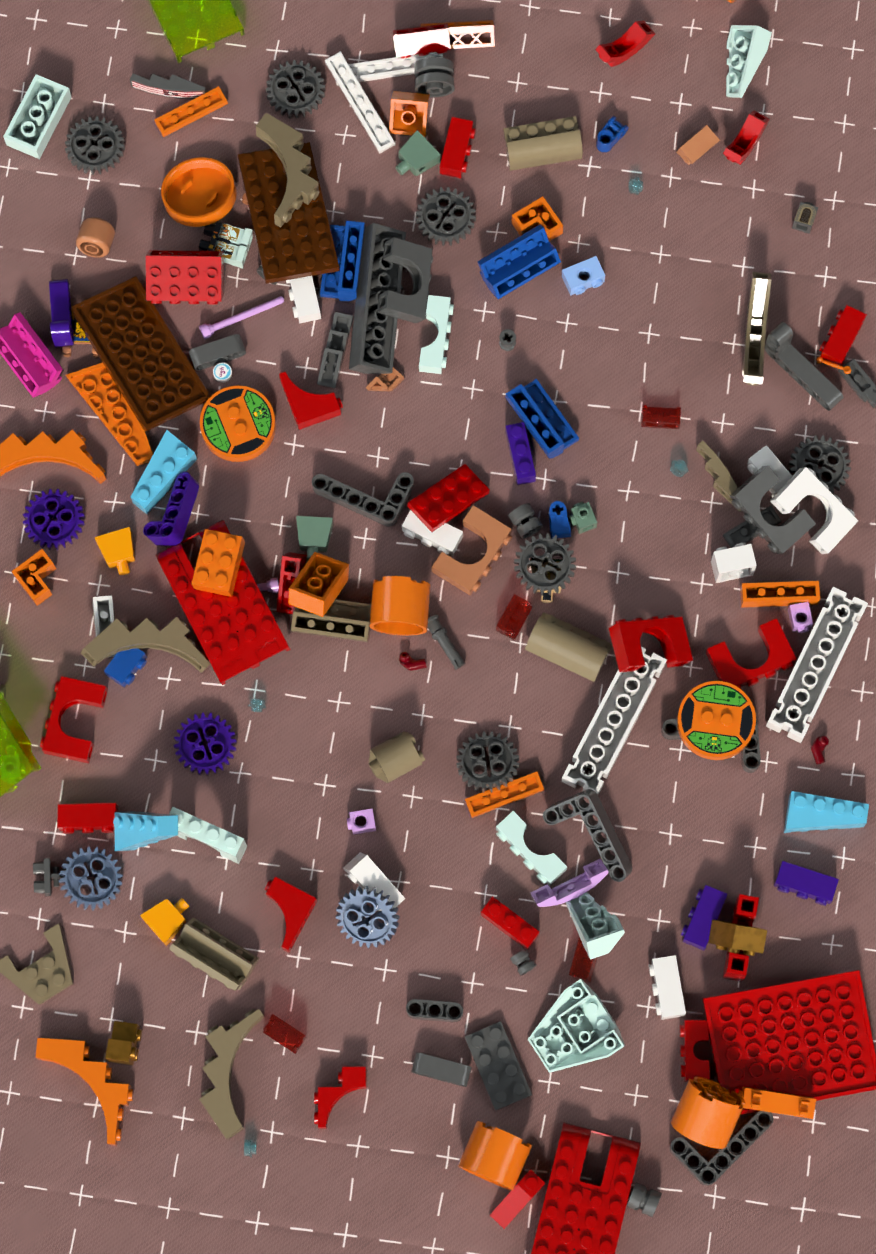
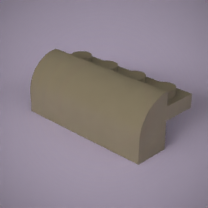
M576 116L503 128L510 171L582 159V141Z
M335 600L324 617L296 607L295 612H293L291 631L368 642L371 631V604Z
M543 612L532 630L525 650L595 682L613 644Z
M194 917L186 923L181 935L169 948L177 957L185 959L193 967L201 969L209 977L217 979L227 988L234 991L242 988L259 960L257 956Z

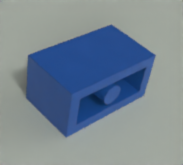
M139 648L118 652L105 668L104 673L125 688L127 684L130 685L136 677L134 674L137 670H141L145 666L147 656Z

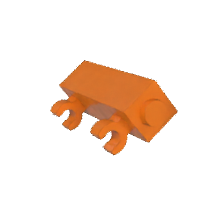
M742 1087V1091L739 1090L738 1092L739 1096L745 1100L743 1108L814 1119L815 1098Z

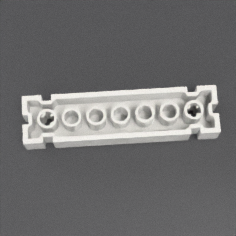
M835 587L832 588L824 604L828 609L822 608L779 697L776 707L780 709L774 708L766 727L780 733L781 729L789 732L787 737L799 743L802 742L810 726L806 721L811 723L856 630L858 623L855 621H860L868 605L867 602L856 597L853 600L846 598L847 593ZM840 612L844 613L843 617L839 616ZM791 712L795 713L794 719L790 718Z
M641 647L645 666L641 667L643 672L638 673L637 670L619 672L618 669L573 755L572 762L575 763L574 766L568 765L561 782L573 788H576L578 784L583 787L582 791L591 789L599 794L604 784L601 778L607 779L656 684L654 676L660 677L667 659L655 653L650 657L645 654L646 649ZM590 768L592 774H585V770Z

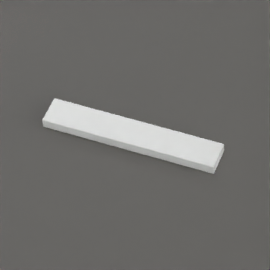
M341 51L325 60L327 67L379 154L395 146L393 138Z
M430 52L426 56L414 54L409 58H400L399 56L349 64L357 80L365 82L414 74V64L417 61L428 57L443 58V53Z

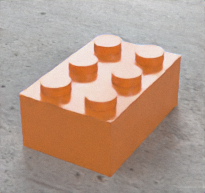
M205 529L192 580L194 589L232 597L245 546V540L242 536Z
M314 552L289 587V604L324 617L348 581L349 564Z

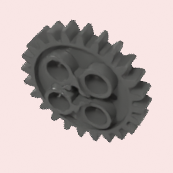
M293 60L292 65L286 61L285 67L279 64L280 70L273 69L275 75L269 74L271 81L266 82L268 86L266 93H268L267 99L271 100L270 105L275 106L276 112L281 109V115L283 116L287 112L288 118L292 114H295V117L298 118L300 113L305 117V112L308 111L312 114V108L317 110V103L322 104L321 98L325 97V92H323L325 91V85H323L324 78H321V72L316 73V67L310 69V63L303 66L302 60L299 65ZM298 75L302 76L301 79H295L294 77ZM280 85H287L284 89L279 88ZM306 90H312L309 94L304 93ZM290 99L297 100L295 103L288 102Z
M96 116L95 121H92L91 117L88 118V122L81 119V125L75 123L76 129L70 128L72 135H66L69 140L65 141L67 147L65 151L68 154V160H72V166L77 165L78 171L83 168L85 174L88 170H91L92 175H94L95 170H98L99 174L102 173V169L109 172V166L115 168L114 162L120 163L118 156H124L121 151L125 150L122 131H118V126H113L112 121L106 123L105 117L102 121H99L98 116ZM95 131H99V132H100L99 135H96V136L92 135L93 132H95ZM80 143H86L85 146L78 147ZM107 144L112 145L110 148H104ZM93 155L98 156L95 160H91L90 157Z
M440 187V192L438 193L433 189L432 196L426 193L427 200L421 198L423 205L418 204L419 211H416V216L419 217L416 219V223L420 224L418 229L423 230L422 236L428 235V241L434 238L435 244L442 241V246L447 241L452 246L453 240L459 244L460 237L465 240V233L471 234L470 228H474L473 222L476 221V216H474L476 210L472 209L473 202L468 203L469 196L463 198L464 192L462 191L460 194H457V188L450 192V187H447L446 191H443V188ZM441 202L448 203V205L445 207H442L439 204ZM456 212L463 213V215L460 217H457L454 214ZM431 216H435L438 219L435 221H431L428 218ZM450 226L453 229L450 231L444 230V227Z
M816 435L813 437V441L807 438L806 444L801 441L799 443L800 448L795 447L794 449L797 454L792 453L790 456L794 460H791L789 465L794 467L790 468L789 472L796 473L799 468H810L816 473L815 477L819 481H823L821 475L829 476L830 481L823 482L828 485L829 491L832 494L834 493V488L839 491L840 485L844 486L846 483L844 479H848L850 476L846 472L851 470V467L846 466L851 462V460L845 459L848 453H842L844 446L838 448L839 441L833 444L831 443V437L828 441H825L824 435H822L820 440H818ZM810 451H816L819 457H812ZM829 457L834 458L836 464H830L827 459ZM818 463L822 464L821 469H818Z
M547 533L546 538L539 534V539L537 540L534 536L531 537L532 542L525 540L526 547L520 545L519 549L521 552H516V556L520 559H514V564L518 565L514 567V571L519 572L516 578H523L520 584L527 583L526 590L532 587L533 594L540 590L542 596L544 591L551 595V590L553 589L558 593L559 586L565 589L564 582L570 584L571 580L569 577H574L575 574L571 570H576V565L571 564L576 562V558L571 557L574 551H567L570 545L566 544L563 546L564 539L558 542L557 535L550 539L549 533ZM537 549H542L545 553L542 556H537L534 552ZM560 556L563 560L557 563L552 558ZM545 561L548 562V565L542 567ZM531 566H534L538 569V571L536 573H530L527 569ZM548 573H553L556 577L553 580H548L545 576Z
M484 731L482 737L476 733V739L474 740L468 737L469 744L463 742L464 749L459 748L460 755L456 757L458 761L456 765L459 769L458 774L463 775L462 781L468 780V787L474 784L476 791L479 787H482L483 792H485L486 788L493 792V787L500 790L501 784L507 787V780L512 782V775H517L516 769L519 768V763L517 762L519 761V755H516L517 748H513V742L507 744L508 737L501 739L500 733L494 737L492 731L489 736ZM484 747H488L491 777H488ZM493 750L501 751L499 754L492 753ZM480 752L481 755L473 756V753ZM497 767L503 768L500 772L494 771ZM476 770L484 771L482 774L475 773Z

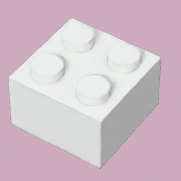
M739 543L735 547L728 549L727 547L717 548L713 552L711 559L716 583L753 576L757 566L752 545H746V543Z

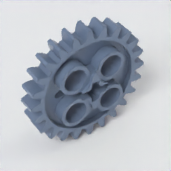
M87 847L86 852L80 848L79 855L76 852H72L73 859L70 857L65 859L68 864L63 863L61 866L65 871L59 872L61 876H64V878L59 880V883H64L60 890L67 891L64 897H71L70 904L76 901V907L78 908L83 904L84 910L90 905L92 911H94L96 905L102 909L103 902L108 906L110 904L109 898L115 900L116 896L113 893L119 894L120 890L116 886L123 884L121 881H118L123 875L117 874L121 867H115L118 860H110L112 854L106 857L105 849L98 853V847L93 852H91L90 847ZM84 862H86L88 865V871L87 868L84 866ZM98 862L101 865V870L93 869L92 863ZM75 868L82 870V877H77L74 874ZM89 875L95 878L93 883L91 880H87ZM100 880H104L107 882V889H103L99 886ZM93 886L95 887L96 891L98 892L97 895H95V893H94V888H93ZM87 887L90 894L83 895L80 888Z
M358 886L356 892L351 889L349 894L345 893L343 899L340 900L339 906L336 909L339 912L336 915V919H339L337 926H343L340 932H347L346 939L352 937L353 944L359 941L360 947L363 943H366L367 948H370L372 943L375 947H378L379 942L384 945L386 940L390 941L392 935L396 933V928L399 926L397 921L400 918L399 915H396L398 908H392L395 901H388L390 895L382 896L383 890L376 893V887L369 891L368 886H366L364 891H362L361 887ZM367 902L373 904L374 907H370ZM351 911H355L358 915L352 914ZM378 919H382L384 923L379 922ZM362 927L367 928L368 931H364Z

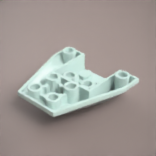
M582 979L562 992L528 1038V1041L549 1073L609 1057L625 1046L615 1021L598 995Z

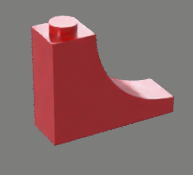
M286 371L279 374L280 382L299 430L341 415L340 409L343 408L340 397L336 398L334 392L320 395L308 393L298 388L290 380Z
M274 877L273 881L269 880L265 887L267 891L266 896L272 899L284 914L286 934L281 947L290 953L317 903V898Z

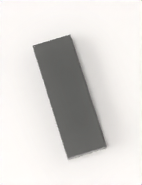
M771 505L761 511V515L767 523L773 526L781 523L782 520ZM744 521L723 534V537L728 545L733 548L736 544L750 542L758 537V534L753 524Z

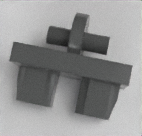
M44 858L42 862L33 863V874H44V881H34V893H45V896H51V880H53L54 887H59V880L64 878V876L59 874V867H53V874L50 873V858Z

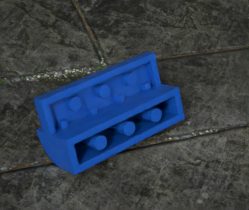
M346 221V226L329 225L339 271L322 274L320 297L337 298L339 301H352L357 298L365 222Z
M541 224L477 261L483 281L497 299L502 298L561 263L556 248L549 242L545 229Z
M537 379L524 387L520 384L506 393L505 398L549 459L562 454L563 450L579 441L575 431Z

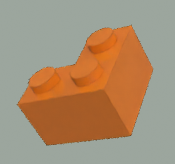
M543 196L512 214L511 223L520 236L540 224L544 227L549 242L563 234V224Z
M41 549L11 572L36 606L52 596L50 589L42 579L55 571L56 567L45 551Z

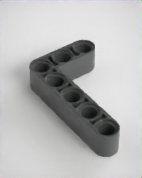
M781 322L767 337L764 347L766 353L821 406L830 411L844 398L843 394L791 345L793 331L786 323Z
M403 472L399 474L385 502L324 474H317L312 478V488L317 495L390 527L396 524L414 488V480L410 473ZM403 480L410 481L408 486H402L400 483ZM320 481L325 483V486L322 488L316 487V484ZM340 489L342 494L336 496L333 494V491ZM395 496L402 498L399 503L392 501ZM357 497L360 500L354 504L350 502V499ZM375 505L377 508L374 511H368L367 507ZM392 513L394 516L391 519H386L384 515Z
M677 718L668 719L663 723L661 733L664 738L668 740L681 739L677 728ZM757 719L751 738L754 742V747L749 748L746 746L740 752L742 768L748 773L755 772L761 762ZM671 725L676 731L668 733L665 727ZM749 758L754 759L756 765L753 767L748 766L746 760Z
M587 789L558 801L543 812V820L548 825H555L580 814L604 865L608 869L610 877L616 882H621L631 874L632 864L598 794L594 790ZM584 797L588 798L590 804L584 800ZM568 804L573 807V810L569 809ZM552 811L556 813L557 817L553 816ZM593 815L598 818V821L594 820ZM601 832L606 835L607 839L601 835ZM610 850L615 853V856L611 855ZM618 867L623 870L624 874L618 870Z
M759 1111L728 1142L726 1148L721 1149L709 1162L681 1137L675 1138L670 1143L669 1149L671 1154L702 1185L709 1186L772 1125L774 1118L771 1112ZM765 1114L768 1117L769 1122L767 1125H762L759 1122V1115ZM747 1128L755 1132L753 1139L746 1138L744 1132ZM675 1142L683 1143V1152L679 1153L674 1150ZM736 1142L741 1146L739 1153L731 1151L730 1146L732 1143ZM695 1156L699 1162L698 1166L691 1167L688 1164V1158ZM720 1156L724 1157L727 1161V1165L723 1168L719 1167L716 1163L717 1158ZM704 1171L712 1173L713 1179L710 1182L702 1178Z

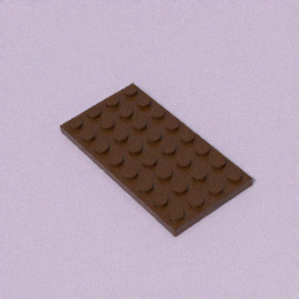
M310 142L304 143L300 152L311 158L312 169L308 176L319 183ZM273 149L238 154V162L265 283L339 271L320 183L318 197L315 200L312 199L308 205L303 202L298 210L295 209L289 222L284 223L280 228L275 225L274 214L282 203L287 186V175L281 160Z
M136 276L71 307V312L145 432L205 403L211 397L151 301H146V291Z

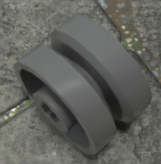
M428 57L414 64L416 93L430 94V98L443 97L453 93L455 90L453 78L454 63L451 60L442 57Z

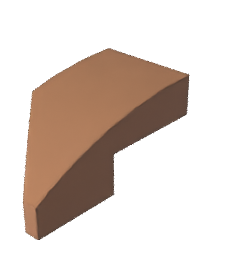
M393 367L391 374L376 376L366 389L368 391H392L405 378Z

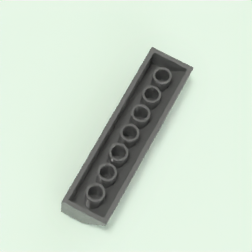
M376 223L365 227L358 291L355 302L349 370L364 374H391L393 372L398 318L377 313L380 294L387 290L400 293L403 266L383 260L385 242L395 237L405 240L406 232ZM396 277L398 280L395 289H390L388 286L391 284V279Z

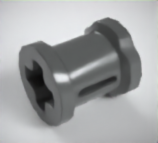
M509 329L503 330L499 336V345L502 350L511 351L516 345V334Z

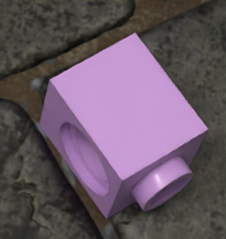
M809 602L789 605L788 614L792 632H808L813 625ZM802 615L805 617L806 621L799 622L797 621L796 616Z
M373 809L349 812L350 818H346L348 830H352L353 835L376 831ZM358 818L366 820L364 826H357L355 822Z

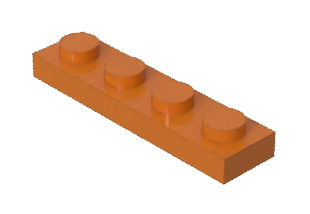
M218 86L154 119L162 136L165 137L227 105L228 101Z
M534 772L508 782L507 787L500 785V790L495 787L493 792L487 790L466 798L465 802L471 817L474 818L542 792L544 787L538 772Z

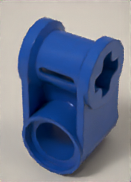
M615 116L611 117L604 128L598 133L597 149L601 152H609L622 139L629 127L618 122ZM606 139L609 142L604 143L601 140Z
M555 501L550 505L548 511L551 539L555 535H557V539L571 537L566 506L561 501ZM555 508H558V511H561L560 515H557V513L554 512Z

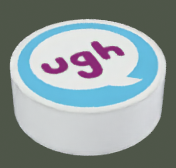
M226 363L217 364L213 369L214 378L221 383L229 381L232 377L231 367Z

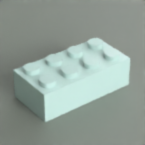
M36 74L3 136L6 145L40 159L72 97L69 88Z

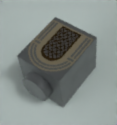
M800 202L792 229L810 234L818 207L810 202Z

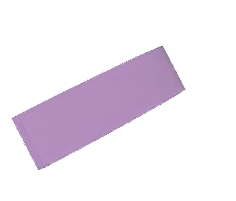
M598 859L584 866V873L552 889L547 884L530 893L538 907L562 904L583 895L595 887L609 873L602 860Z

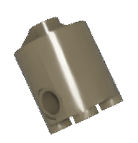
M403 731L370 749L368 764L375 777L390 783L422 765L425 758L422 752L415 748L414 744H416V741L411 733Z

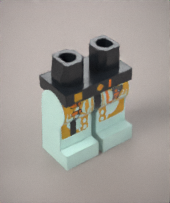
M218 221L216 225L210 224L205 226L203 233L204 235L211 236V240L201 239L198 246L199 251H224V263L243 268L253 239V230L233 227Z

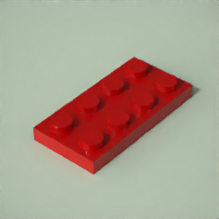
M464 464L409 501L407 507L431 532H434L489 494L490 489Z

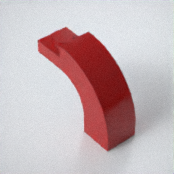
M635 21L619 39L612 43L600 44L595 50L599 53L602 61L614 67L628 60L641 50L655 35V32L645 21Z
M755 110L752 111L735 140L723 152L725 157L731 162L741 165L753 150L770 119Z

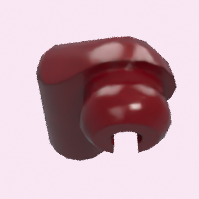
M402 652L399 655L400 664L410 671L427 668L425 658L414 660L409 656L408 652Z
M827 736L817 737L811 746L816 765L825 762L822 752L826 745L829 744Z

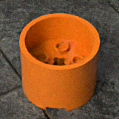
M384 576L382 581L374 579L370 628L377 632L391 635L411 636L426 633L431 585L424 580L418 583L415 580H411V577Z
M696 1076L694 1080L689 1078L671 1120V1125L680 1134L699 1144L716 1149L726 1148L745 1105V1100L735 1091L730 1093L726 1088L721 1087L720 1083Z
M477 1121L458 1167L488 1182L513 1191L532 1145L529 1143L522 1144L523 1139L497 1127L486 1126V1123Z

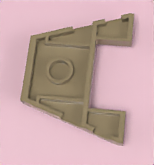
M59 924L43 933L53 951L18 972L8 955L0 960V973L39 1005L73 985L62 930Z

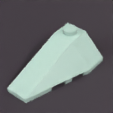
M731 25L727 40V49H729V58H727L729 73L726 76L727 97L742 98L768 50L772 32L757 25Z
M587 892L565 902L590 959L608 954L625 933L618 917L614 914L611 915L606 907L600 906Z

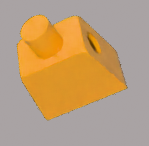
M130 527L95 537L109 568L117 567L119 575L130 573L128 563L135 561L133 536Z
M183 898L174 905L168 899H165L141 914L140 917L167 946L186 923L185 918L181 914L190 906Z

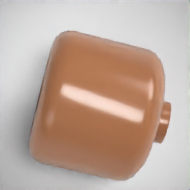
M90 217L85 219L81 224L76 239L77 248L90 257H105L109 254L115 236L114 227L101 218Z

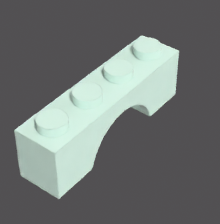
M428 295L426 319L437 327L438 336L432 344L421 348L419 372L442 374V368H446L447 357H444V351H448L449 339H446L447 333L451 332L452 322L448 321L449 315H453L454 304H451V297Z
M512 811L496 826L498 831L496 835L503 842L507 841L511 845L509 848L516 856L519 854L522 856L525 866L530 870L534 869L538 873L537 878L543 884L547 883L550 886L567 870V866L554 853L537 855L531 852L525 845L523 838L527 824Z

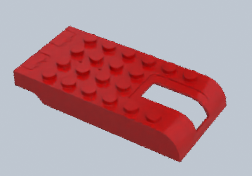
M224 520L206 528L231 534ZM204 529L181 541L178 545L171 546L156 554V557L220 683L224 685L226 680L249 668L255 669L260 666V662L283 650L289 651L291 649L243 556L232 597L194 589L192 586L194 569L181 544L198 535L203 539Z
M563 1122L531 1254H615L641 1142ZM591 1132L612 1138L601 1186L580 1181Z

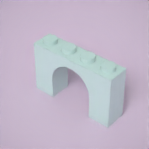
M172 807L169 814L178 815V837L185 840L188 837L196 839L219 851L222 857L238 864L240 863L247 848L244 838Z

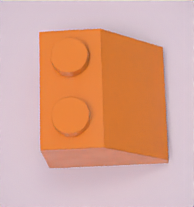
M393 91L389 133L412 136L418 130L425 137L430 94Z

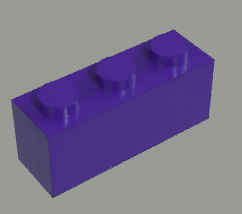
M524 422L506 425L505 433L517 485L536 482V473Z
M782 861L774 886L778 887L777 890L780 892L789 893L790 891L797 893L796 896L799 898L808 899L809 897L815 899V903L826 906V904H831L839 879Z
M705 885L704 889H699L696 900H699L697 907L692 906L688 916L691 918L689 926L685 924L681 935L684 936L682 942L703 951L705 950L709 941L712 920L718 919L727 893Z

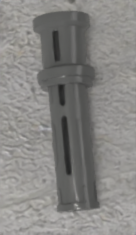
M435 614L428 618V629L432 634L431 637L438 641L454 669L457 670L466 663L447 636V629L443 628L438 620L439 616Z

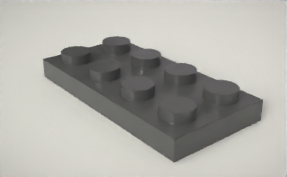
M501 1021L465 1036L495 1111L532 1096Z

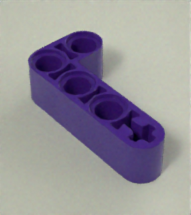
M68 279L49 281L52 317L50 330L54 346L74 345Z
M182 472L177 476L162 522L151 521L143 529L144 535L155 545L176 546L184 537L199 490V483L188 472Z

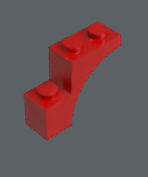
M342 1067V1072H338V1084H342V1087H318V1092H314V1104H318V1112H314V1124H318L319 1129H327L330 1112L338 1100L352 1091L367 1088L366 1067Z

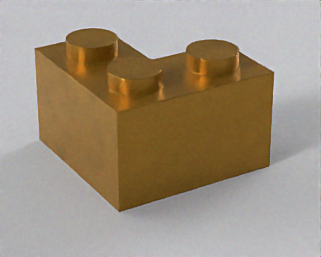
M712 920L708 943L715 944L716 949L739 953L740 950H743V954L755 956V952H764L767 930Z
M114 1021L112 1037L108 1039L105 1056L109 1062L133 1065L134 1061L138 1060L139 1049L136 1046L137 1041H141L142 1037L140 1026L134 1023Z

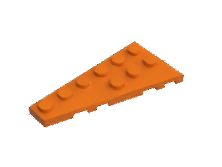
M103 362L67 374L66 378L136 466L148 463L153 453L146 433Z

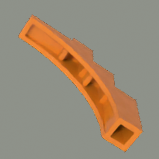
M73 430L68 432L58 442L52 435H46L42 431L28 444L21 436L17 437L14 433L0 444V477L19 466L35 462H56L76 467L91 475L100 484L106 480L104 475L106 471L99 463L95 465L92 462L93 457L85 450L87 449L86 439L80 432L76 434Z
M37 1038L35 1058L65 1066L81 1076L90 1085L104 1111L107 1125V1144L117 1145L122 1137V1129H119V1122L123 1121L124 1109H121V1105L129 1106V1101H133L134 1090L131 1089L129 1084L107 1083V1080H111L112 1068H109L107 1062L86 1061V1058H89L90 1046H87L86 1041Z

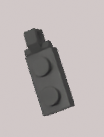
M852 359L843 365V367L850 366L851 372L849 374H845L841 369H838V372L863 402L868 401L875 408L876 385L855 359Z

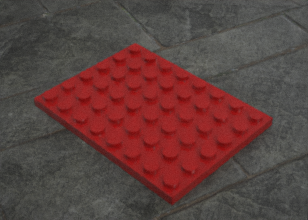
M860 970L703 998L718 1083L730 1093L732 1091L738 1093L739 1090L742 1091V1087L812 1097L818 1101L876 1090V1054ZM743 1108L740 1115L758 1112L759 1110Z

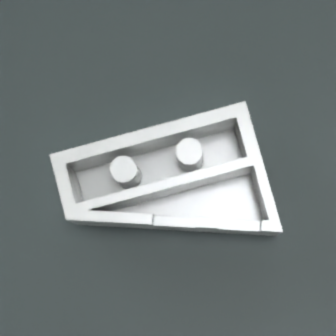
M360 852L343 867L349 874V879L354 884L357 883L362 888V891H364L366 886H368L369 891L376 887V893L383 890L382 896L390 895L388 901H395L392 908H396L405 900L404 896L368 855Z

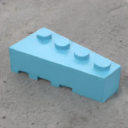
M168 430L164 433L131 495L133 504L145 514H148L174 486L177 476L182 472H186L197 460L195 452Z
M791 791L784 833L864 827L867 823L869 804Z
M136 811L115 812L113 821L115 827V851L136 850L139 847H145L148 844L157 843L160 840L178 835V815Z

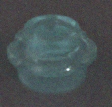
M639 177L629 180L630 194L639 195L642 192L643 182L639 181Z
M683 460L672 461L670 471L675 476L682 477L688 472L687 464Z
M250 699V704L247 706L251 707L253 712H262L263 709H266V701Z
M250 1138V1140H244V1156L252 1158V1154H256V1142H253L252 1138Z

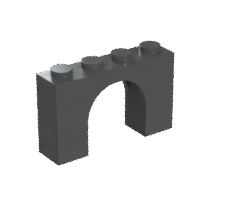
M393 237L384 244L383 260L405 267L412 276L413 290L410 295L390 290L380 294L377 313L418 323L426 319L427 300L430 294L428 289L431 280L430 269L433 262L432 248Z
M762 466L730 495L731 502L736 509H740L745 514L743 516L749 524L755 526L758 536L762 539L765 538L769 543L767 545L773 553L783 554L816 523L805 509L797 510L779 526H773L764 520L760 512L762 497L780 479L769 466Z

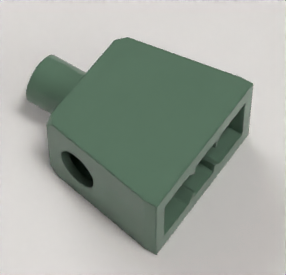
M417 130L399 150L398 155L401 162L395 166V169L400 175L410 170L414 176H418L441 162V154Z
M296 516L300 550L307 551V560L310 559L314 552H326L333 529V518Z

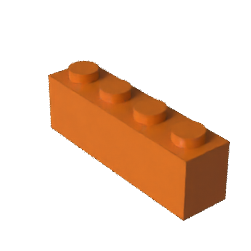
M819 581L742 583L740 588L741 608L789 606L809 602V605H818L820 601Z

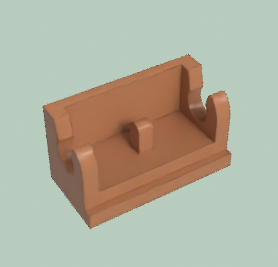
M706 125L681 146L676 153L690 165L717 144L720 139Z

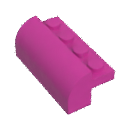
M21 312L14 314L9 325L0 328V354L34 398L56 386L62 379L60 373L63 369Z

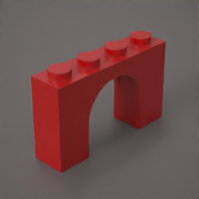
M668 615L660 619L658 616L650 617L647 620L642 618H635L631 621L621 619L615 621V625L609 628L619 672L636 671L645 666L640 644L642 633H649L660 642L665 659H667V668L684 666L693 661L683 617Z
M777 618L760 625L758 628L768 653L767 661L759 668L745 669L739 666L732 658L725 641L707 648L706 655L719 681L731 683L741 689V687L747 684L749 687L759 682L758 679L766 677V679L771 678L781 669L787 671L794 667L793 664H795L797 658Z
M61 676L60 681H57L55 685L56 697L55 700L52 699L50 704V711L52 712L50 718L46 720L45 729L47 731L46 735L42 736L40 747L44 754L90 763L94 744L92 741L74 738L65 734L61 728V718L69 707L76 704L104 708L108 689L104 685Z
M739 894L735 901L732 923L752 927L757 914L759 897ZM740 950L739 953L727 951L723 972L724 979L742 982L746 977L749 956L743 954V950Z

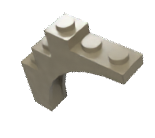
M266 113L256 125V136L275 151L287 175L286 192L282 203L274 214L275 225L281 228L284 223L289 222L295 209L298 210L303 202L308 205L312 199L315 200L320 192L319 183L308 176L312 169L311 158L300 152L304 146L303 134Z
M752 272L742 364L743 382L749 385L763 384L764 347L772 280L771 273Z
M177 617L161 631L158 630V626L153 620L146 618L131 632L123 621L116 619L81 651V654L93 667L105 658L118 652L138 648H151L172 653L191 663L201 673L211 664L206 654L200 653L196 649L195 643L190 638L185 637L190 630L188 625Z
M255 1009L250 1010L244 1015L245 1019L240 1022L237 1020L230 1024L228 1031H225L222 1025L220 1027L216 1025L208 1030V1035L205 1036L218 1057L215 1058L213 1056L205 1061L203 1070L216 1088L212 1090L210 1087L205 1090L199 1100L227 1140L244 1129L236 1115L232 1102L230 1087L231 1070L235 1055L243 1039L264 1018L259 1009L256 1011Z

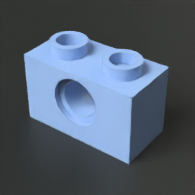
M597 256L563 269L562 278L570 296L573 294L580 295L588 288L601 286L605 282V273ZM587 275L589 278L587 280L580 279V276Z

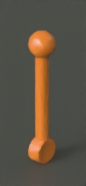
M820 356L816 358L818 364L824 363L841 369L845 374L851 372L850 366L843 367L826 361Z

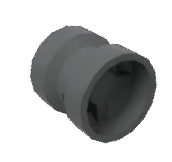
M527 949L518 952L510 958L511 962L517 966L520 976L537 966L535 961L530 959V953Z

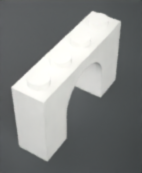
M807 467L799 468L770 502L782 514H787L807 495L815 496L821 500L826 509V520L809 542L821 554H828L858 520L854 517L855 513L851 509L846 508L837 495H833L829 491L828 485L815 477L816 473L812 469Z

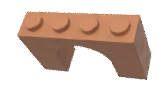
M474 505L463 519V526L479 535L487 545L485 556L477 563L463 564L441 552L432 566L434 574L468 595H471L473 591L475 593L478 591L482 584L480 580L483 576H488L492 569L490 565L494 560L498 561L502 554L500 550L504 545L507 546L513 537L511 536V528Z

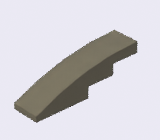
M702 440L697 445L696 451L708 461L705 465V470L716 479L713 487L732 504L730 495L738 487L716 453Z

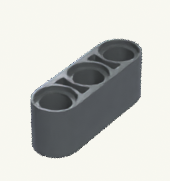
M235 334L195 347L189 351L195 370H203L219 363L242 357L246 354V349L241 335Z
M412 999L406 1005V1012L412 1019L458 1022L463 1017V1008L456 1002ZM411 1005H419L421 1008L420 1012L412 1014L409 1011ZM432 1006L440 1008L441 1011L437 1016L429 1013V1009ZM451 1008H458L460 1010L459 1016L451 1017L449 1015Z
M416 1053L411 1072L467 1087L472 1067L427 1054Z

